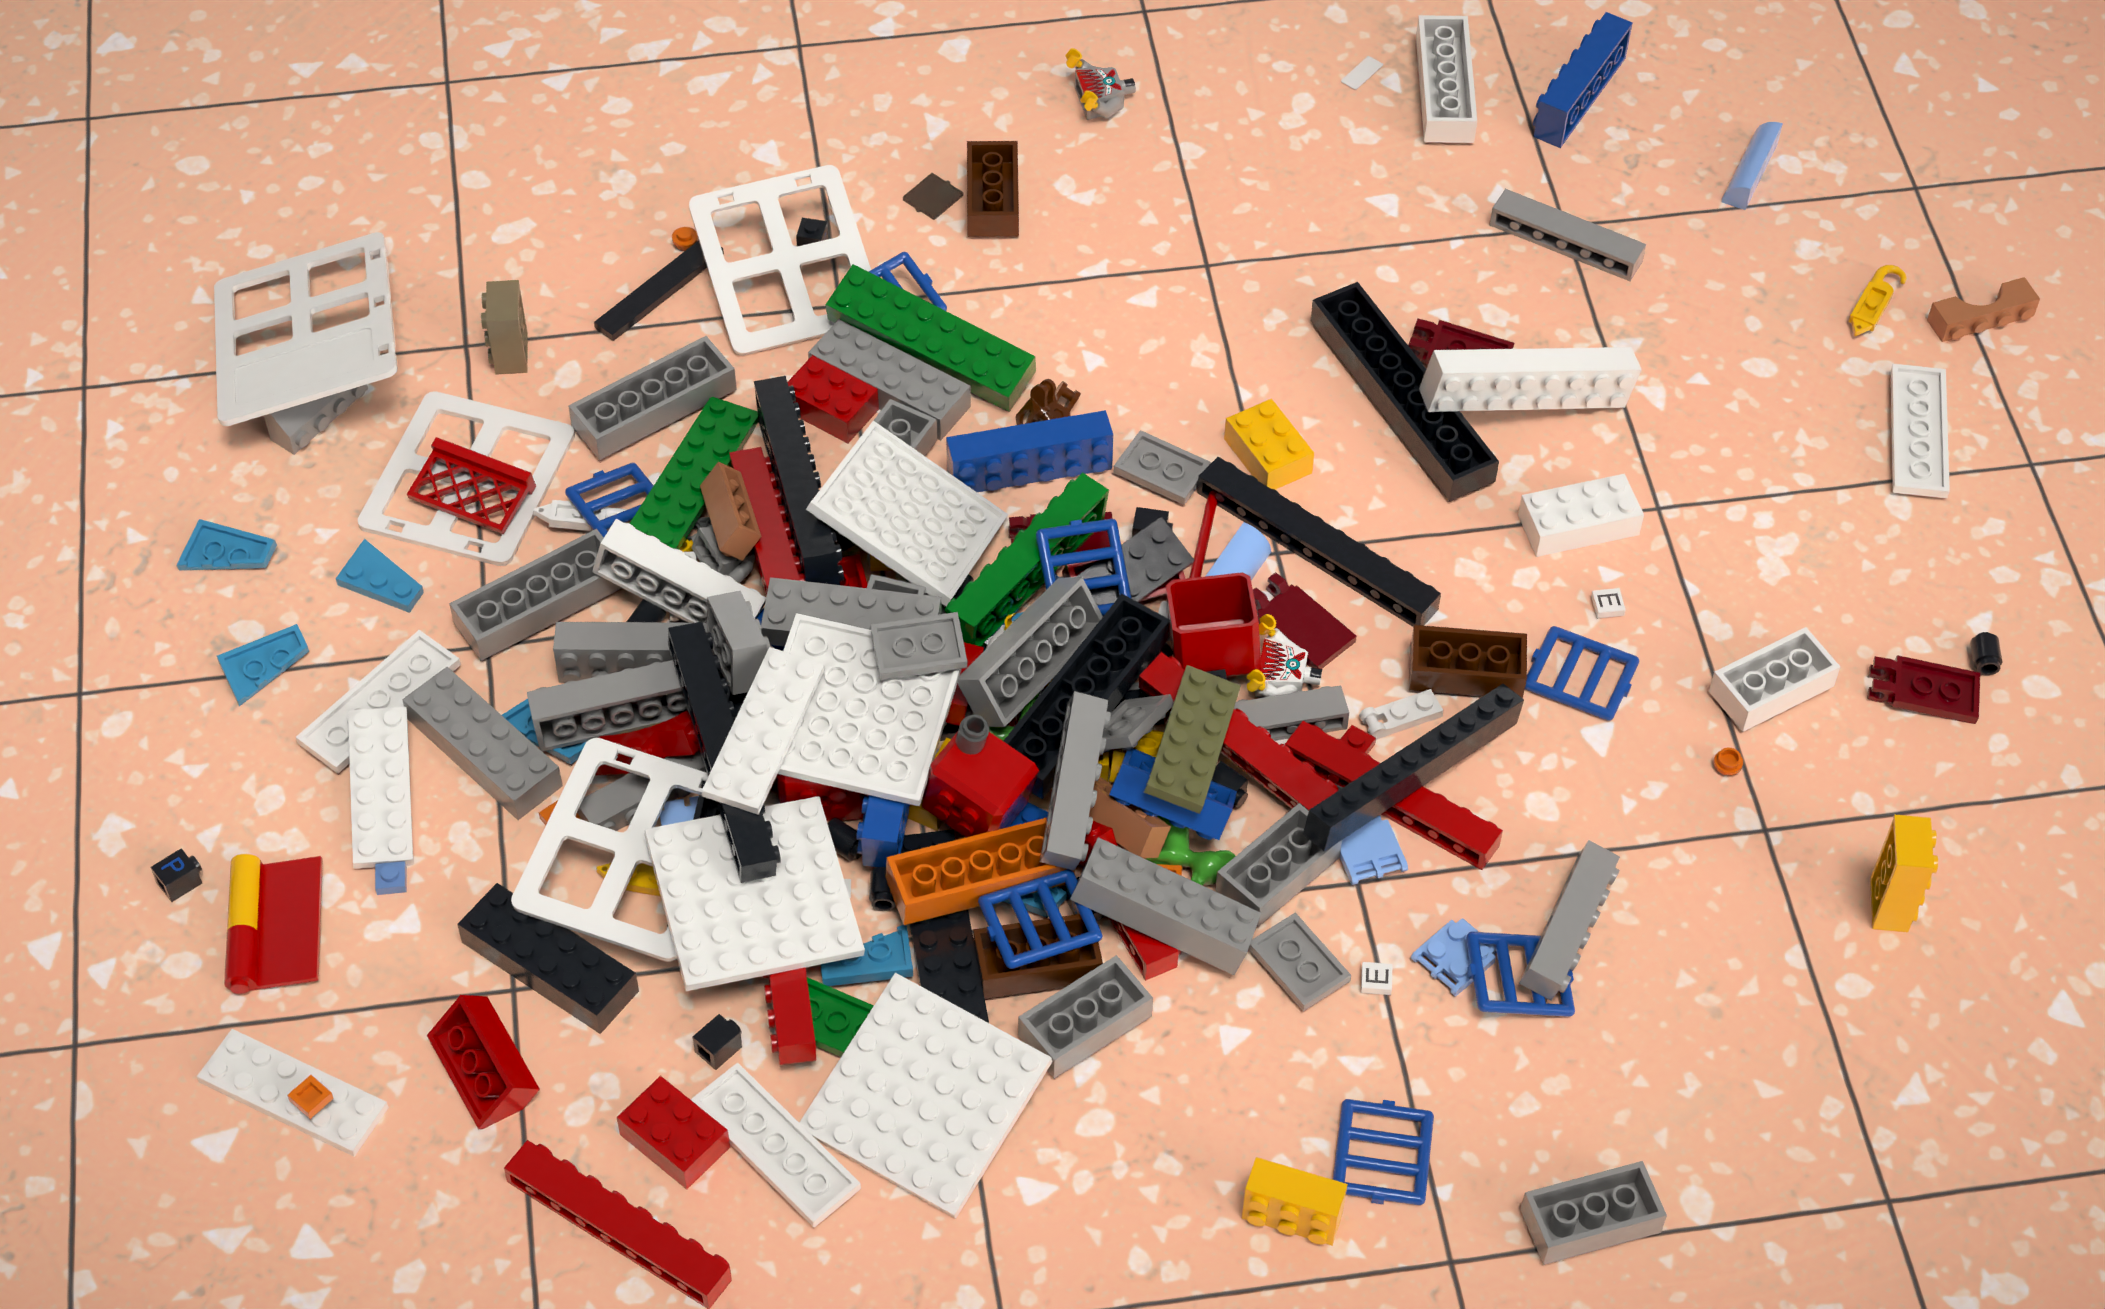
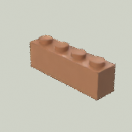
M718 462L702 482L700 488L720 552L727 557L733 556L743 561L761 538L760 530L741 472Z
M1099 777V780L1094 782L1093 790L1097 791V799L1094 807H1090L1089 817H1093L1095 822L1113 828L1118 846H1122L1129 852L1144 859L1158 858L1171 826L1157 816L1147 815L1138 806L1133 804L1123 805L1117 802L1114 796L1109 795L1112 785Z

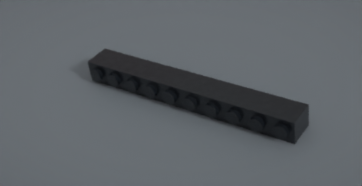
M1217 457L1198 476L1197 493L1207 499L1209 492L1212 490L1217 491L1215 494L1217 506L1253 526L1262 534L1412 627L1414 625L1424 626L1439 610L1441 593L1433 586L1425 584L1414 577L1409 571H1404L1391 563L1386 557H1381L1370 550L1365 544L1355 541L1342 530L1336 529L1324 522L1321 517L1311 514L1298 503L1290 501L1280 495L1275 489L1262 484L1254 476L1248 475L1236 468L1231 462Z
M701 621L669 627L668 647L707 775L709 776L734 723L735 710L733 702H727L726 699L728 688L725 678H720L718 673L721 671L718 655H713L711 651L713 649L711 633L705 632L703 622ZM716 801L740 883L776 876L777 863H781L778 846H773L771 838H773L771 823L764 820L765 805L763 804L758 815Z
M1501 684L1311 808L1308 812L1303 835L1325 852L1516 725L1524 699L1505 684Z

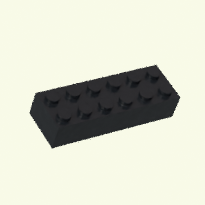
M496 883L457 924L462 943L601 1034L639 992L636 972L571 930L517 912L511 902L513 893Z

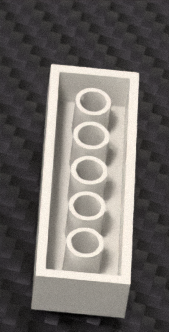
M1419 15L1416 46L1424 142L1474 143L1477 128V111L1468 16Z
M618 519L614 521L600 543L592 570L593 573L688 623L701 621L707 623V597L741 591L745 601H750L754 619L762 611L766 601V597L762 596L757 590L741 585L732 577L722 575L711 569L707 564L686 556L681 550L673 549L661 543L656 537L648 536L635 529L633 525L623 523Z

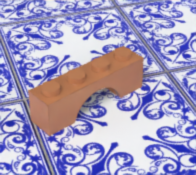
M2022 277L2002 283L1996 301L1989 305H1972L1956 296L1933 302L1927 321L1941 342L1952 339L1956 340L1963 336L1981 333L1994 327H2002L2019 320H2027L2035 315L2040 298L2027 279Z

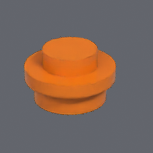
M680 227L673 232L672 241L679 250L686 251L698 241V236L693 228Z
M1727 747L1715 755L1714 766L1722 774L1735 775L1741 771L1743 759L1739 751Z

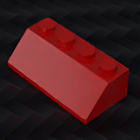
M460 995L427 1034L478 1129L489 1127L523 1110L540 1090L488 996Z

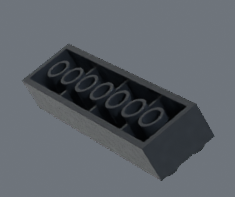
M1121 594L1004 739L1005 743L1033 761L1038 767L1039 773L1033 786L1032 794L1043 799L1053 787L1066 707L1074 691L1108 700L1107 711L1112 712L1139 678V675L1168 641L1170 619Z

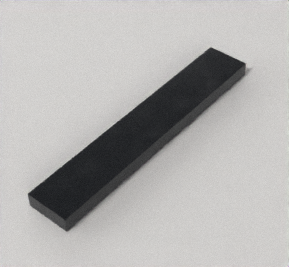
M699 240L594 321L595 329L614 341L705 270L707 265Z

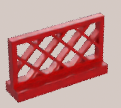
M436 437L431 444L432 453L407 492L408 498L504 534L526 495H532L536 488L531 472ZM436 461L446 464L448 470L434 475L431 471ZM463 471L470 473L472 479L456 484L455 474ZM451 476L453 485L438 490L435 481ZM487 480L494 482L496 488L480 493L478 483ZM429 483L433 484L435 492L426 495L418 493L421 486ZM474 485L477 494L462 499L459 490ZM511 489L519 491L514 499L504 502L502 492ZM456 492L459 501L450 504L442 502L441 496ZM498 494L501 503L485 508L483 499ZM480 501L483 510L474 513L466 512L465 505ZM504 510L505 516L500 524L490 521L489 514Z

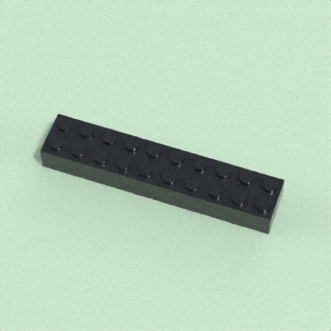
M1359 282L1313 299L1311 322L1446 498L1452 501L1496 482L1499 460L1460 411L1428 412L1419 390L1426 367Z
M786 376L754 381L758 423L767 455L770 458L772 473L775 475L776 486L780 492L781 505L784 506L786 522L789 523L791 539L794 540L795 556L799 557L801 573L804 574L806 582L840 585V582L845 581L842 565H838L839 561H842L840 544H834V542H837L836 531L806 510L810 502L820 491L818 488H821L819 472H813L816 470L814 455H808V453H811L808 436L803 437L806 435L803 419L798 420L801 418L798 402L793 403L796 401L793 385L788 386Z

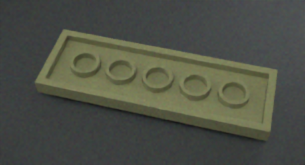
M1189 665L1186 666L1144 793L1200 814L1241 685Z

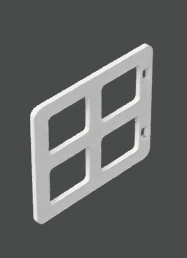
M825 165L696 195L689 202L690 214L732 349L737 355L745 356L823 337L835 324L828 320L827 314L821 316L814 314L800 270L801 266L845 256L850 267L854 264L868 272L871 270L840 172L833 165ZM810 177V184L797 187L795 180ZM824 188L840 235L836 238L796 247L791 242L778 199L795 193ZM733 195V202L719 204L718 198ZM748 204H757L760 208L773 251L769 254L731 263L726 262L711 214ZM778 272L781 275L795 320L792 323L748 332L732 284L736 281Z
M437 391L429 392L424 396L358 517L359 528L364 532L496 566H506L512 562L535 517L533 509L540 507L575 438L574 428L566 423ZM438 414H446L482 423L483 426L470 450L491 457L498 441L506 430L550 440L532 475L536 484L535 490L532 495H526L505 533L502 534L500 540L496 543L452 533L451 531L459 517L441 510L437 511L431 524L426 526L383 515L405 474L413 473L418 475L429 458L417 455L416 453ZM436 461L431 469L433 475L448 470L447 465ZM466 471L454 475L456 484L472 479L470 473ZM451 476L441 479V481L449 482L451 486L453 485ZM489 480L477 484L480 491L496 488L494 482ZM475 486L459 490L461 498L470 497L471 493L476 490ZM511 489L501 494L504 497L514 499L519 491ZM456 492L447 494L442 502L450 504L459 501ZM390 525L403 527L402 533L389 530ZM469 545L481 547L482 551L479 553L467 549Z
M601 738L588 740L512 895L511 902L513 908L519 913L669 962L677 959L669 926L664 933L658 934L613 918V915L636 866L640 863L653 866L644 835L645 829L655 827L672 789L680 788L702 796V788L700 787L702 781H707V773ZM618 753L632 757L631 764L628 765L616 761ZM602 764L650 779L631 823L625 832H618L575 817L598 767ZM566 839H571L615 855L594 902L588 909H583L539 893L563 841Z

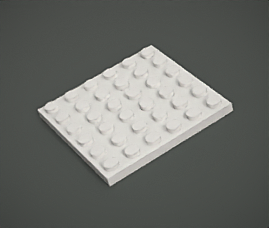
M872 421L806 508L817 519L831 526L839 534L854 542L862 550L880 560L888 568L893 569L906 578L910 583L926 587V593L930 596L941 597V603L945 606L951 601L1008 516L1006 512L875 421Z
M796 613L784 652L824 664L825 671L777 774L920 807L929 778V767L936 755L961 669L880 680L871 630Z
M819 796L765 806L764 820L771 823L773 831L771 842L773 846L777 845L779 848L781 863H777L776 876L740 883L720 815L645 829L644 835L686 991L864 956L865 948Z
M895 973L799 1123L820 1143L956 1219L1053 1060L1052 1057Z

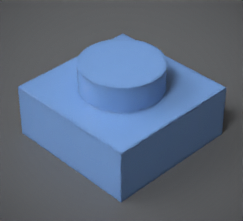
M405 861L375 864V890L377 895L407 892V867Z

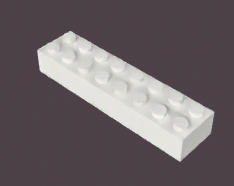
M1632 347L1434 350L1419 390L1428 412L1625 408L1642 369Z

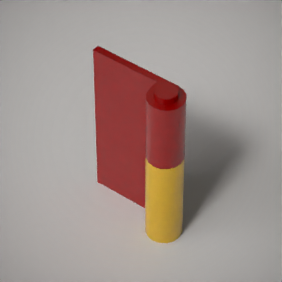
M240 854L231 859L224 978L225 987L231 990V992L244 994L252 990L319 980L323 864L321 856L263 864L257 856L251 854Z

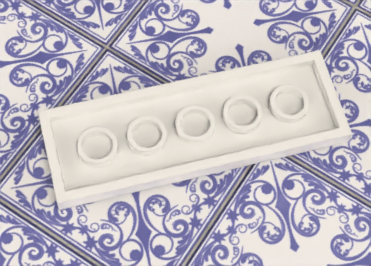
M1892 364L1890 378L1893 493L1948 498L1950 485L1946 369Z
M418 630L297 735V744L337 774L350 764L348 710L404 707L403 698L445 667L454 672L461 665L460 658L421 630Z
M769 647L702 789V797L759 815L825 671L824 664Z
M407 707L348 710L353 868H374L375 864L405 861L406 865H414Z
M231 1029L197 1075L199 1083L353 1157L356 1156L389 1108L386 1101L234 1029ZM310 1075L331 1091L334 1098L311 1119L293 1105L287 1096Z
M738 1062L691 1099L728 1129L730 1145L813 1228L861 1189V1183Z

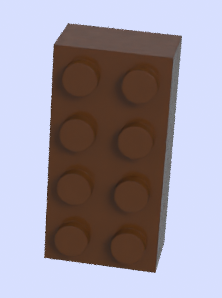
M967 141L968 237L1019 236L1018 141Z
M1423 625L1413 626L1410 646V691H1426L1431 689L1432 692L1484 696L1501 684H1505L1523 698L1527 681V633Z
M1080 914L1062 916L1071 937L1088 932ZM1050 918L1032 921L1043 946L1060 941ZM1020 923L1001 925L1014 955L1031 950ZM987 927L973 929L974 945L985 999L1064 988L1103 964L1099 942L1009 969L1004 963L996 942H991L987 933Z

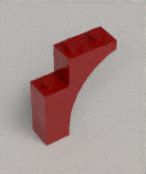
M688 710L669 720L644 729L598 737L663 759L668 756L694 755L700 749ZM619 753L616 761L628 765L633 760L632 757ZM602 764L598 767L595 776L627 774L630 772Z

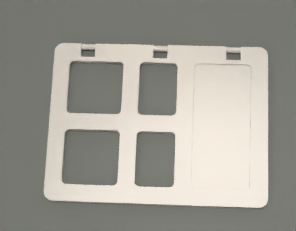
M371 233L229 276L216 282L214 285L217 417L221 425L231 426L383 380L397 372L389 269L386 256L387 247L382 233ZM359 253H365L367 275L365 281L311 297L309 270L311 268ZM380 254V258L372 260V256ZM283 276H290L291 302L289 304L235 320L234 293L236 291ZM368 297L370 314L367 317L313 332L312 315L314 313ZM384 301L383 305L376 307V303ZM292 320L293 337L290 340L236 356V338L238 336ZM388 349V353L380 355V351Z

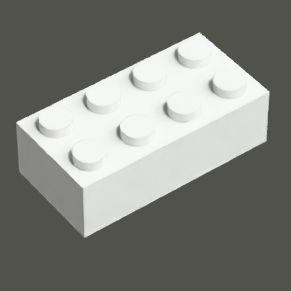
M1624 473L1524 494L1521 496L1518 517L1536 557L1638 536L1640 535L1644 513Z
M1805 627L1714 671L1709 692L1740 730L1744 732L1834 687L1840 665L1808 628Z

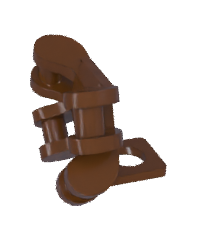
M1045 379L1031 389V398L1016 414L1017 425L1023 424V418L1028 411L1030 414L1025 424L1071 416L1070 411L1081 393L1077 390L1072 391L1067 387L1068 384L1064 381L1056 388L1054 381ZM1061 396L1067 400L1064 406L1058 403Z

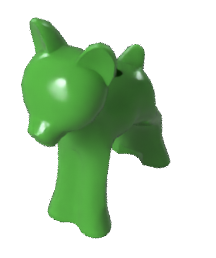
M1158 815L1157 817L1171 826L1159 857L1145 859L1155 864L1189 867L1192 871V881L1202 886L1214 885L1217 879V871L1231 861L1235 854L1229 850L1193 852L1189 847V828H1178L1172 825L1169 819Z

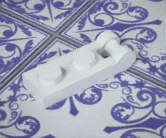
M1429 689L1376 708L1367 707L1360 712L1359 717L1363 724L1368 725V733L1376 737V739H1380L1441 718L1444 710L1432 690Z

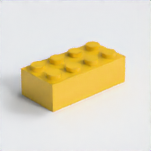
M1894 814L1870 878L1872 929L1909 932L1912 922L1917 921L1919 905L1923 906L1925 890H1929L1931 887L1932 873L1936 874L1938 869V856L1933 855L1937 833L1936 830H1932L1931 818Z

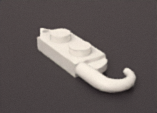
M552 500L551 504L533 509V515L549 523V527L593 531L571 501ZM605 507L593 513L599 520H603L628 509Z

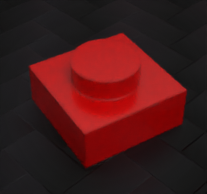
M1351 725L1341 738L1352 748L1367 754L1376 743V737L1354 725Z

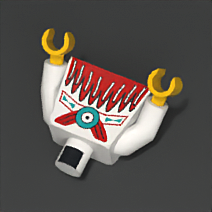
M1265 614L1259 619L1261 622L1259 624V635L1268 634V636L1264 638L1261 668L1259 670L1255 669L1247 675V679L1251 680L1247 683V689L1250 692L1255 691V697L1264 698L1266 696H1277L1302 691L1303 683L1320 685L1323 669L1307 667L1308 652L1297 646L1279 629L1275 628L1276 620L1272 615Z

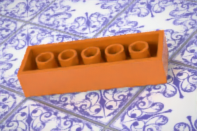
M1047 818L887 857L885 877L903 925L978 907V899L982 895L1067 870L1066 868L1040 862ZM1065 882L1049 888L1065 885Z

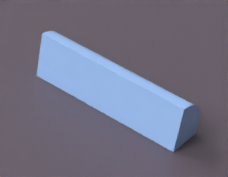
M1766 122L1756 129L1723 195L1722 203L1746 210L1778 145L1783 123Z
M1243 522L1206 576L1243 572L1249 575L1252 581L1271 553L1268 540L1256 528Z

